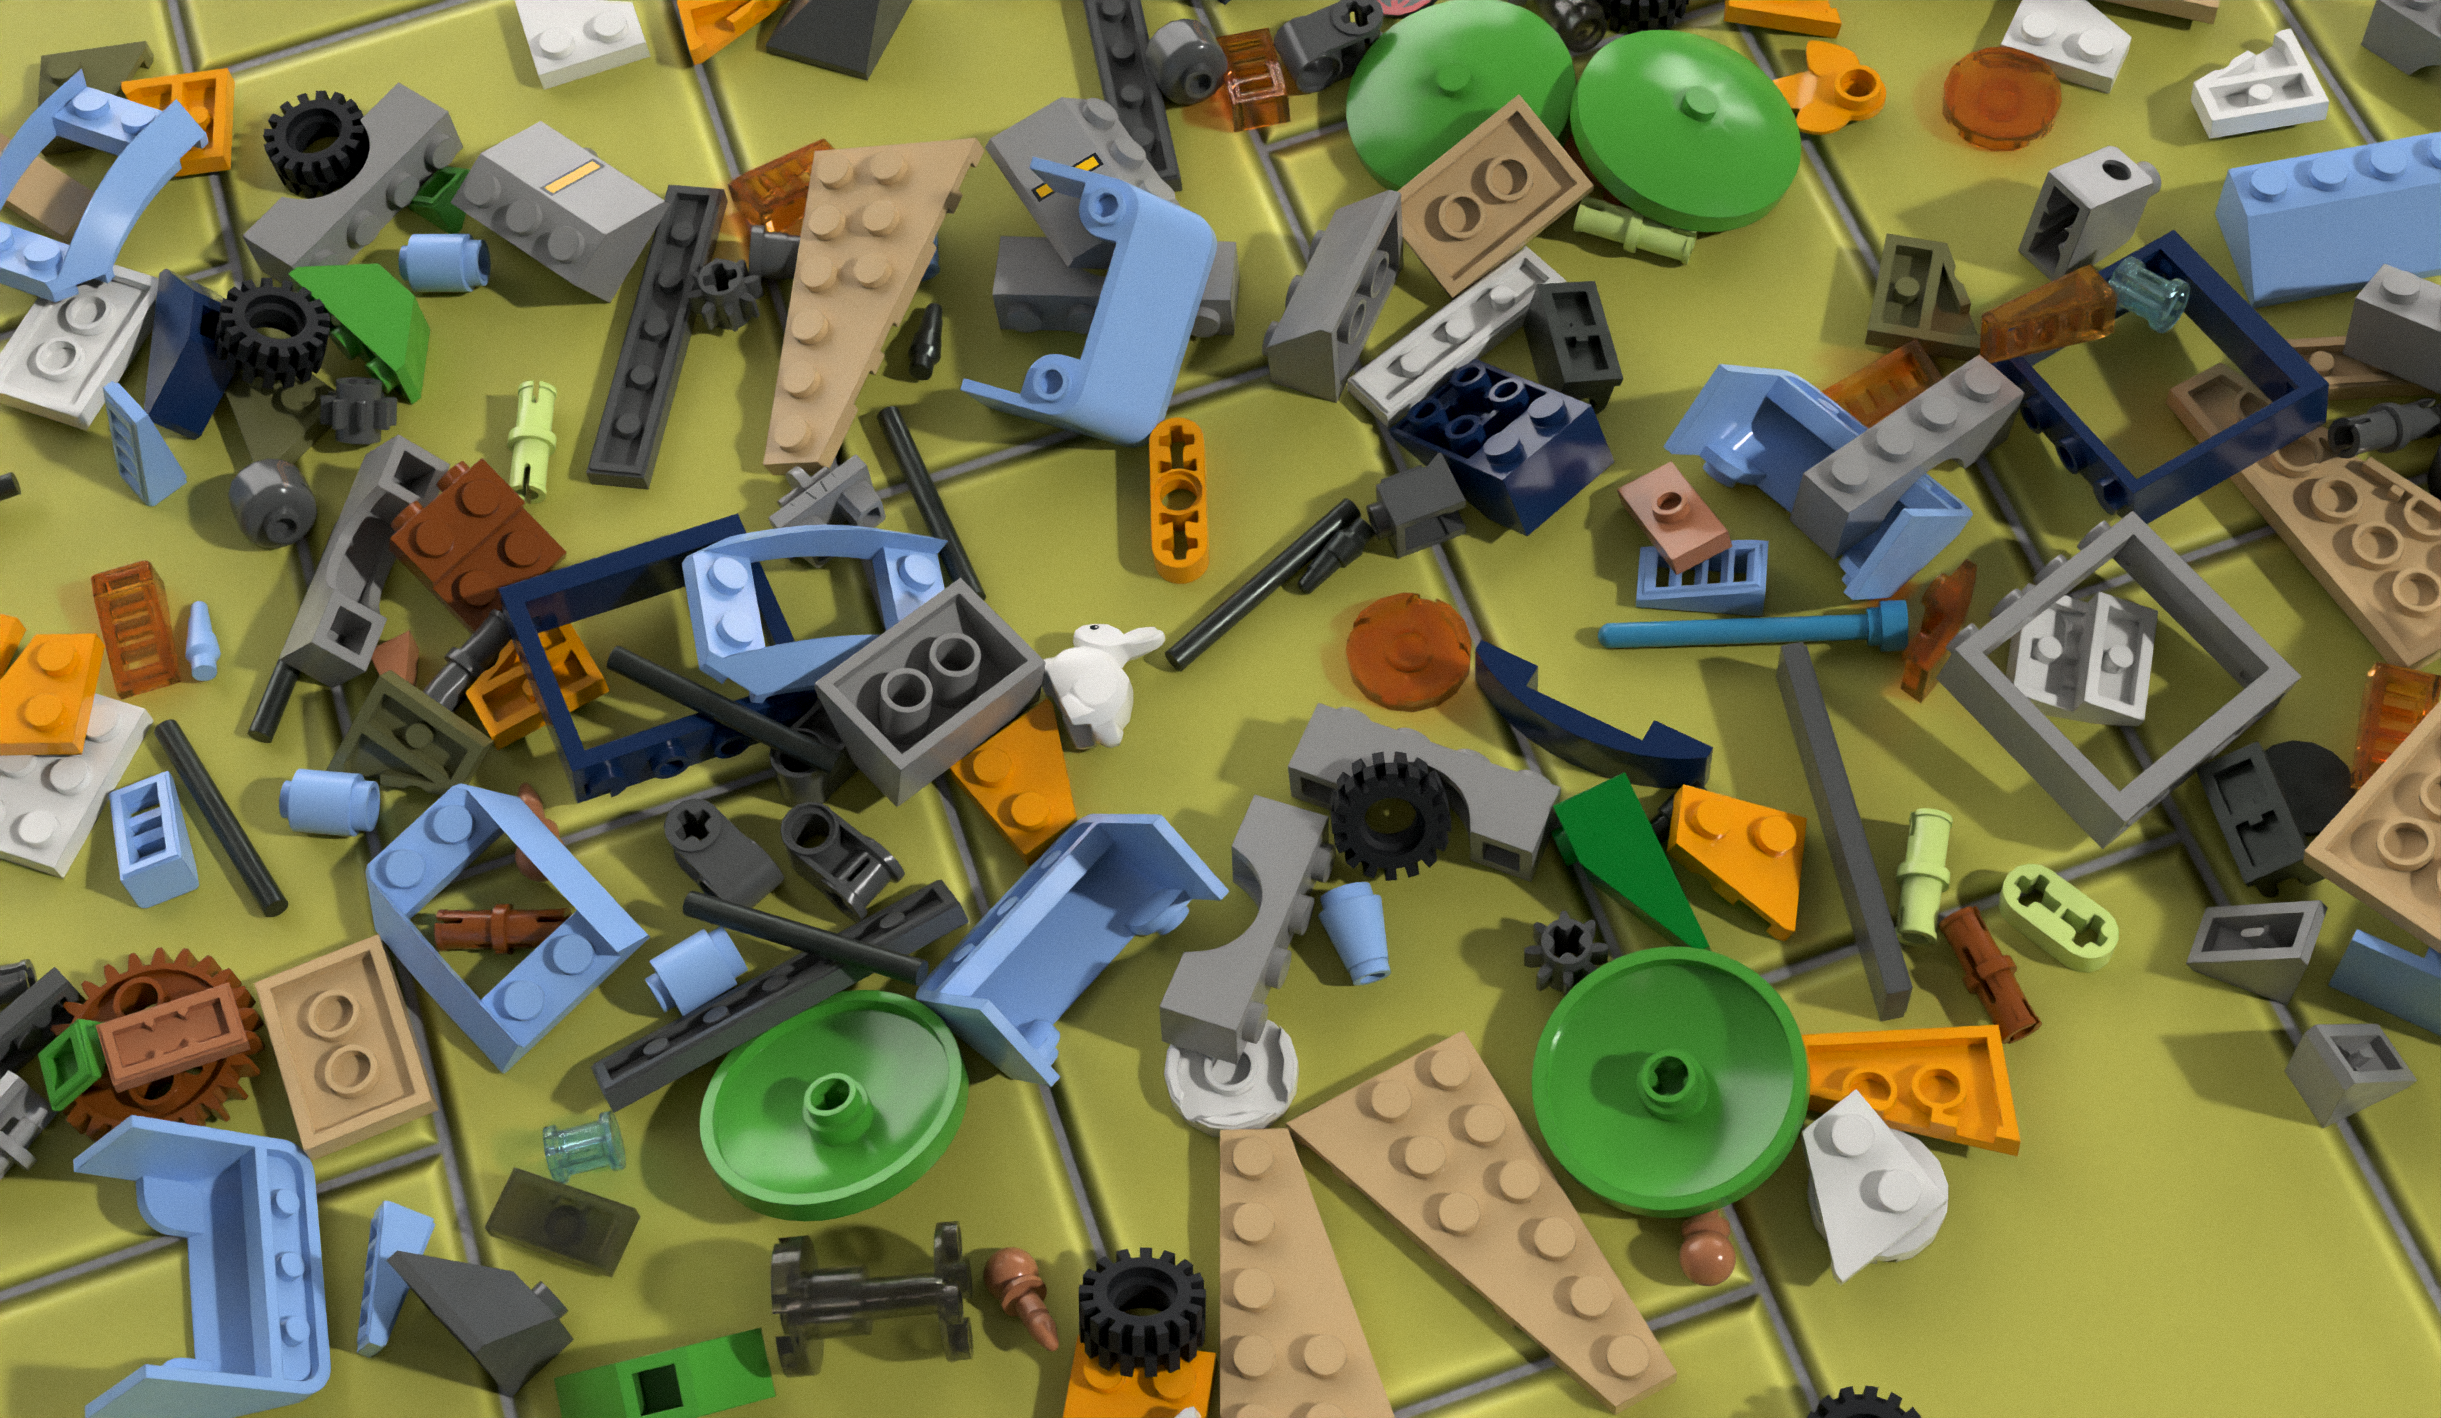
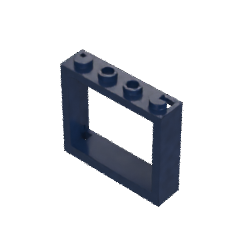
M2175 230L1986 334L1988 362L2025 392L2019 408L2027 426L2036 434L2043 432L2056 446L2057 454L2066 469L2072 474L2080 473L2093 487L2095 497L2101 507L2108 514L2113 515L2117 513L2121 518L2134 511L2148 524L2326 423L2329 383ZM2165 293L2273 403L2136 479L2032 366L2156 296Z
M738 513L498 588L504 622L577 804L610 793L612 798L623 792L626 787L653 778H671L679 775L689 766L716 757L721 759L731 758L741 754L749 746L761 743L703 714L696 713L584 750L538 636V633L686 587L682 562L688 555L727 537L746 533ZM760 562L751 563L761 625L770 646L795 642ZM815 690L770 696L762 704L750 702V696L735 700V702L790 728L812 708L818 700V696Z

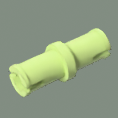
M1590 195L1582 199L1573 227V231L1576 232L1581 231L1624 244L1623 250L1635 253L1637 248L1680 260L1681 263L1688 264L1698 234V231L1679 229L1659 223L1635 210L1591 198Z
M533 380L523 382L518 387L519 399L516 426L509 431L507 446L513 452L508 485L525 501L526 484L529 481L528 487L531 490L530 502L531 504H536L546 499L549 457L556 450L557 438L552 432V423L557 390L551 384L540 381L538 401L535 403L536 397L533 395Z
M1919 808L1916 809V813L1913 811L1910 813L1905 862L1897 867L1896 883L1901 887L1895 932L1898 941L1902 944L1913 947H1929L1931 944L1935 945L1937 943L1936 930L1941 893L1947 891L1950 884L1951 873L1945 868L1953 818L1950 814L1941 810Z

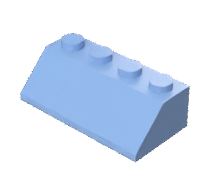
M2441 131L2228 169L2215 215L2251 307L2254 309L2361 290L2383 264L2411 272L2420 278L2441 275Z

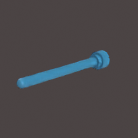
M1906 600L1879 601L1878 607L1866 608L1865 614L1607 623L1599 629L1598 640L1606 648L1866 640L1867 646L1879 645L1880 652L1907 651L1908 612Z

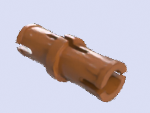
M496 904L493 910L461 911L441 909L437 912L436 919L443 921L444 924L435 923V943L439 951L493 949L496 955H512L514 949L537 948L572 913L569 908L544 910L513 909L512 904Z
M1968 906L1944 918L1938 927L1946 937L1966 974L1962 981L1969 994H1977L1993 1025H1999L2002 1044L2014 1043L2038 1030L2042 1026V1022L2036 1016L2014 976L2017 966L2010 955H2002L1983 921L1978 907L1974 906L1972 908V906Z

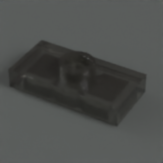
M514 1167L488 1219L485 1229L492 1237L612 1278L641 1216L634 1207Z

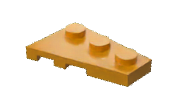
M1999 1025L1801 1035L1806 1047L1810 1067V1098L1807 1110L1826 1113L1857 1089L1889 1128L2018 1157L2021 1141Z

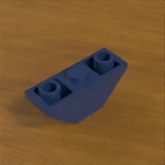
M164 269L159 273L144 411L149 415L153 423L196 440L205 430L234 375L226 369L227 359L220 361L216 354L215 335L223 297L207 287L173 271Z

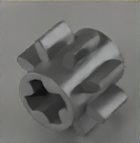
M715 258L714 261L705 265L700 272H693L692 276L697 290L688 293L687 296L693 313L702 314L708 330H712L717 326L721 329L733 330L735 332L738 331V328L748 323L751 317H759L760 313L755 299L764 296L759 276H749L745 260L741 259L735 263L730 260Z
M366 377L336 379V391H328V395H321L320 424L332 425V429H335V440L349 444L381 442V430H389L390 426L397 424V397L384 396L382 381Z
M1561 911L1559 919L1553 921L1548 926L1539 922L1533 925V939L1537 945L1524 948V966L1530 968L1541 967L1537 974L1536 989L1542 991L1550 986L1557 991L1563 992L1565 997L1577 983L1597 969L1595 965H1602L1608 962V945L1592 943L1596 922L1593 919L1582 924L1575 919H1570L1566 911Z

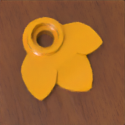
M1808 41L1806 47L1808 71L1772 80L1789 103L1792 112L1798 113L1796 122L1799 131L1811 135L1834 133L1843 128L1849 121L1870 119L1883 109L1886 100L1885 85L1875 70L1868 66L1860 65L1855 53L1847 48L1824 41Z

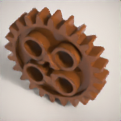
M161 947L156 949L151 965H145L136 953H132L129 955L127 972L119 974L114 967L107 964L104 966V975L107 983L101 987L88 981H84L81 984L85 994L88 996L84 1004L76 1002L64 1003L63 1007L73 1017L71 1024L77 1019L108 1022L142 1011L152 1004L157 1006L229 982L251 1048L250 1050L195 1067L202 1069L197 1075L183 1071L119 1093L116 1092L109 1070L102 1073V1076L61 1111L65 1116H68L66 1120L81 1135L86 1133L94 1143L130 1115L206 1127L205 1119L210 1115L227 1122L230 1119V1115L223 1105L227 1098L246 1100L248 1098V1094L238 1084L240 1077H254L260 1074L259 1068L247 1057L265 1050V1044L254 1033V1031L264 1025L263 1019L252 1008L256 1001L246 987L241 986V981L230 968L222 971V968L212 956L207 955L199 962L189 949L183 948L173 963V960ZM71 1024L53 1025L50 1031L58 1037ZM173 1083L171 1089L164 1096L154 1099L156 1093L162 1087Z

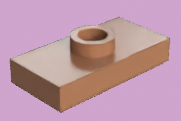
M1672 461L1617 489L1622 506L1676 575L1732 547L1728 530Z
M229 982L95 1025L110 1077L117 1093L251 1049Z

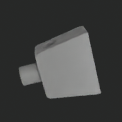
M2113 146L2104 147L2053 168L2047 173L2018 251L2058 288L2066 285L2129 241L2135 232L2149 197L2160 191L2161 177L2159 172L2149 162L2141 161L2137 164L2134 163L2119 148Z

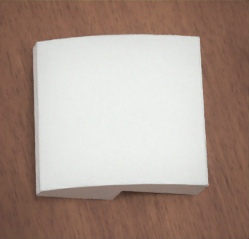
M2028 583L2021 592L2025 595L2036 585ZM2100 591L2088 603L2064 595L2011 637L2006 677L2044 715L2094 724L2139 726L2145 720L2158 611Z

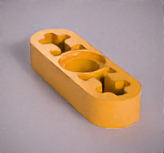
M1175 417L1160 422L1152 430L1149 438L1151 541L1154 564L1158 574L1171 583L1185 584L1200 578L1207 570L1210 559L1206 451L1201 428L1189 419ZM1184 442V469H1173L1171 457L1172 443ZM1178 489L1188 490L1196 496L1195 502L1184 510H1171L1162 503L1168 493ZM1174 531H1185L1188 548L1186 559H1174Z

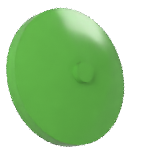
M1500 0L1446 1L1421 9L1405 17L1383 33L1365 53L1355 70L1348 90L1346 103L1348 130L1357 155L1368 173L1385 189L1397 192L1518 94H1520L1560 145L1564 147L1572 132L1570 106L1577 85V78L1571 56L1563 40L1546 21L1521 6Z
M1648 30L1615 39L1592 57L1584 69L1572 96L1570 106L1572 134L1578 151L1589 170L1622 203L1636 212L1668 226L1689 231L1722 232L1742 228L1757 222L1771 212L1781 201L1791 185L1800 164L1801 138L1792 109L1782 92L1750 60L1723 44L1696 34L1673 30Z
M1675 946L1658 947L1636 951L1602 965L1577 983L1560 1001L1547 1021L1536 1048L1532 1069V1098L1540 1130L1549 1148L1563 1169L1583 1189L1599 1200L1633 1214L1658 1218L1690 1217L1723 1208L1740 1200L1765 1182L1783 1163L1792 1150L1806 1118L1810 1098V1067L1805 1044L1791 1011L1773 987L1756 972L1734 959L1705 949Z
M879 990L838 992L730 1051L716 1070L704 1095L699 1122L703 1150L724 1189L734 1199L757 1213L782 1220L803 1222L823 1221L856 1214L883 1203L907 1189L920 1179L945 1153L953 1141L966 1111L969 1093L967 1068L950 1028L942 1018L922 1003L903 995Z

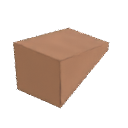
M410 630L376 646L371 660L379 675L392 670L417 687L419 648Z

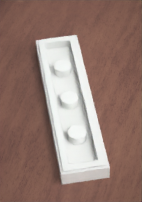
M1527 246L1523 247L1348 378V392L1389 428L1405 416L1412 406L1425 400L1446 383L1458 368L1469 364L1473 359H1480L1521 328L1537 284L1565 283L1566 280Z

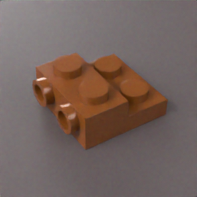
M483 458L471 468L464 461L454 465L436 484L442 491L439 496L425 508L418 501L412 502L390 524L396 533L390 537L389 550L471 634L486 620L492 609L503 613L498 588L549 573L566 557L567 553L524 509L525 501Z

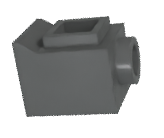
M1438 453L1426 467L1419 465L1381 479V483L1376 485L1377 502L1366 506L1369 522L1377 539L1388 538L1397 559L1466 534V526L1458 510L1466 507V500L1442 453Z

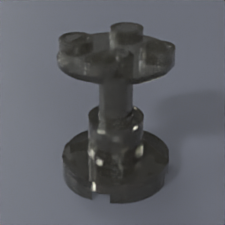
M959 1221L936 1223L933 1272L870 1278L866 1264L818 1268L815 1249L809 1235L778 1238L779 1244H774L771 1262L773 1314L780 1313L781 1325L785 1336L775 1338L781 1367L787 1378L818 1375L823 1362L824 1339L871 1335L873 1320L938 1314L940 1334L947 1361L956 1362L973 1358L974 1347L971 1321L969 1317H964L963 1299L972 1298V1273L969 1257H963Z

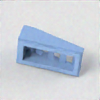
M111 381L103 387V393L119 474L147 506H155L186 484L185 478L187 476L149 415L118 382L115 384L114 381Z
M1731 540V548L1690 568V570H1695L1694 585L1682 586V573L1676 575L1654 546L1640 547L1636 607L1762 616L1766 592L1769 541ZM1657 567L1670 568L1668 587H1656ZM1708 571L1721 572L1720 583L1707 584ZM1734 573H1745L1746 581L1733 582Z
M162 772L109 793L120 881L140 908H150L196 890L199 887L196 863L174 778L170 772ZM156 804H160V807L152 809L150 811H147L134 817L131 816V814L146 809Z
M383 1201L375 1210L374 1217L371 1219L357 1336V1354L368 1358L373 1355L375 1356L386 1346L410 1288L387 1262V1259L396 1251L423 1255L435 1227V1223H433L434 1218L391 1201Z

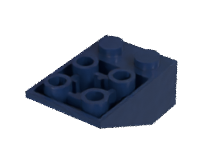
M1473 359L1469 364L1458 368L1446 383L1425 400L1412 406L1407 415L1388 430L1394 440L1425 466H1428L1438 453H1442L1465 500L1489 520L1525 536H1529L1615 462L1592 405L1477 359Z

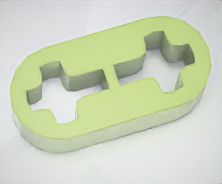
M2025 864L2017 866L2008 873L1999 895V909L2002 917L2013 928L2074 971L2088 973L2100 970L2108 964L2119 940V928L2114 917L2106 909L2055 872L2042 865ZM2034 889H2037L2044 894L2041 903L2035 901L2026 907L2018 902L2021 892L2029 894ZM2088 929L2098 934L2096 944L2089 942L2082 948L2073 942L2076 933L2083 934Z

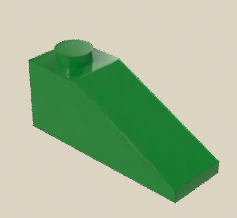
M1625 772L1553 805L1562 826L1550 832L1567 867L1580 862L1588 881L1675 947H1692L1711 951L1708 941Z

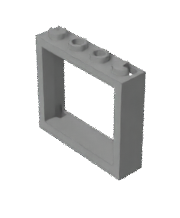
M2131 511L2112 527L2105 520L2096 525L2077 545V548L2080 550L2079 553L2070 560H2067L2062 554L2051 560L2035 576L2033 582L2036 586L2025 595L2018 588L2007 594L1989 613L1992 620L1980 630L1973 623L1962 629L1945 647L1951 653V656L1936 677L1953 697L2102 849L2195 774V768L2208 763L2275 708L2302 677L2134 511ZM2112 558L2244 688L2242 692L2120 792L1987 657Z

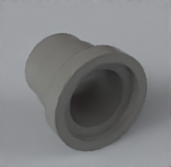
M753 225L750 240L749 276L758 275L761 284L763 278L778 280L794 279L801 236L780 232H766L765 225Z

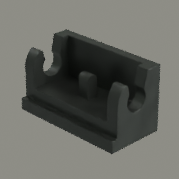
M1595 281L1537 284L1523 327L1538 382L1540 385L1575 399H1589V404L1592 405L1595 415L1605 409L1614 387L1621 386L1624 378Z
M2258 741L2195 768L2248 888L2255 885L2262 896L2276 897L2279 895L2277 884L2286 879L2298 878L2299 883L2306 886L2325 879L2322 875L2303 864L2304 850L2310 844L2274 764Z

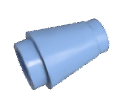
M1354 882L1342 885L1323 894L1320 898L1323 911L1320 912L1318 917L1347 972L1350 973L1353 984L1366 985L1389 976L1391 970L1388 963L1389 956L1381 896L1373 894L1369 882Z

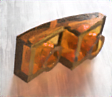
M1968 559L1950 577L1942 573L1927 588L1921 600V604L1925 606L1921 630L1914 636L1903 652L1901 659L1906 663L1901 690L1919 703L1923 702L1939 682L1936 677L1951 656V653L1945 647L1965 628L1977 571V565Z

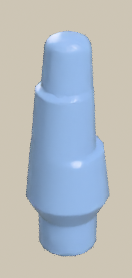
M196 601L190 607L185 657L191 664L193 678L199 681H209L217 675L216 662L219 660L221 652L217 637L212 631L208 606L203 601Z

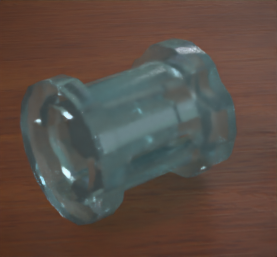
M2130 256L2123 260L2115 269L2113 276L2106 286L2104 303L2117 311L2125 308L2148 320L2149 327L2158 333H2165L2177 323L2183 314L2190 296V285L2179 278L2169 281L2147 270L2144 262Z
M611 1110L601 1112L597 1121L561 1130L556 1124L543 1128V1142L547 1164L551 1176L558 1186L569 1183L571 1175L607 1166L613 1171H618L626 1166L621 1131L617 1119Z

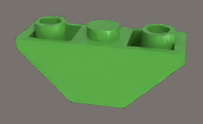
M379 263L296 267L288 273L297 292L302 287H305L312 292L310 302L320 299L325 305L323 313H329L330 316L329 328L331 331L329 336L348 359L353 360L359 356L367 363L364 365L367 373L371 378L382 381V390L389 393L395 389L411 405L421 398L430 328L415 296Z
M762 1327L554 1378L562 1418H697L776 1397Z

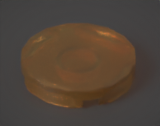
M1988 47L1967 54L1952 66L1944 82L1942 92V110L1948 124L1951 120L1953 125L1959 129L1958 135L1969 144L1991 151H2015L2029 146L2030 140L2036 139L2040 135H2042L2041 139L2051 132L2062 103L2061 83L2052 68L2034 54L2012 47Z
M1406 592L1380 598L1360 612L1353 623V630L1349 634V639H1347L1346 662L1353 684L1368 700L1388 710L1418 712L1437 707L1458 693L1470 673L1472 640L1466 622L1450 604L1437 598L1435 603L1429 599H1420V594Z

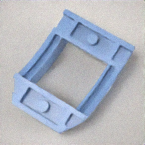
M81 68L31 114L0 154V211L20 177L38 154L56 136L117 155L118 158L110 167L91 198L70 245L0 221L1 284L53 302H58L79 294L77 285L92 279L109 283L115 277L113 266L124 242L149 203L168 181L182 169L180 158L193 146L203 149L209 143L206 132L177 99L163 111L87 87Z
M804 525L730 536L688 555L682 562L699 670L721 684L727 678L736 682L749 691L750 702L762 704L770 696L814 690L816 681L880 635L823 637L765 647L751 563L781 558L812 556L850 557L872 560L887 631L945 589L937 554L946 545L948 540L863 526Z
M462 783L452 786L368 863L365 871L375 931L429 995L504 1074L650 938L644 929L616 902L521 798ZM505 832L543 875L575 907L576 911L488 994L480 999L435 950L410 919Z

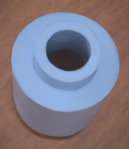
M413 234L408 241V245L402 246L400 249V275L403 280L409 281L411 288L415 292H472L475 286H486L489 281L491 262L488 245L483 239H473L471 234Z
M298 769L292 781L286 780L283 783L279 797L280 815L282 818H288L290 828L294 832L355 837L359 834V831L372 832L374 830L380 810V789L378 783L365 780L363 775L359 773Z
M719 926L709 933L703 928L651 959L649 962L655 973L645 978V981L664 1013L676 1006L680 1014L685 1016L736 986L735 978L748 971V968L723 927Z

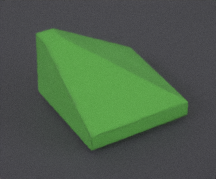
M446 166L443 169H438L419 188L417 195L407 206L410 210L445 232L457 234L463 227L466 213L450 202L471 169Z
M77 1019L38 1053L52 1111H62L102 1076L106 1060L95 1025L105 1022Z

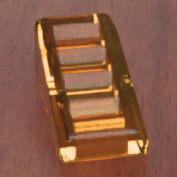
M1269 27L1215 37L1227 57L1228 68L1223 73V86L1234 132L1291 122L1287 89ZM1261 59L1264 60L1263 62H1258V63H1252V64H1247V65H1242V66L1233 67V65H1235V64L1246 63V62H1251V61H1256V60H1261ZM1265 73H1267V75H1263V76H1258V77H1253V78H1248V79L1237 80V79H1239V78L1250 77V76H1255V75H1260V74H1265ZM1270 87V89L1259 90V91H1254V92H1249V93H1244V94H1241V93H1240V92H1245V91H1250V90H1256V89H1261V88Z
M823 138L740 175L728 183L735 208L752 225H765L766 232L782 233L804 218L809 182L805 183L799 177L804 173L811 176L814 152L835 148ZM789 184L793 189L785 192L783 188Z
M2091 264L2077 269L1983 313L1980 355L1989 363H1994L2105 337L2114 332L2117 295Z
M1915 338L1821 392L1837 404L1844 402L1858 422L1867 428H1871L1943 378ZM1911 374L1918 386L1908 391L1901 378ZM1886 384L1890 385L1898 397L1889 403L1879 390V387ZM1867 393L1876 407V410L1868 415L1856 399L1857 396Z
M139 561L93 575L91 577L94 602L116 692L120 699L180 683L181 677L165 585L153 565L149 561ZM148 611L147 615L123 622L121 618ZM152 634L154 635V638L147 639L127 646L125 644V642L131 640H135ZM159 655V662L131 670L129 668V663Z
M2377 661L2367 672L2361 700L2350 788L2360 790L2373 775L2369 774L2371 762L2383 764L2391 756L2392 753L2374 749L2376 740L2400 745L2410 735V733L2380 727V718L2412 725V732L2438 704L2441 691L2440 675ZM2384 696L2415 702L2414 711L2383 704Z

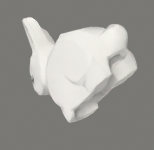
M1108 624L1083 625L1075 630L1073 648L1065 649L1055 657L1044 659L1046 665L1042 689L1046 696L1053 697L1062 715L1066 731L1076 749L1095 748L1099 744L1109 748L1120 745L1124 733L1123 728L1130 722L1134 702L1131 682L1122 668L1127 661L1137 659L1163 645L1165 641L1163 631L1157 630L1155 627H1143L1123 634L1119 629Z

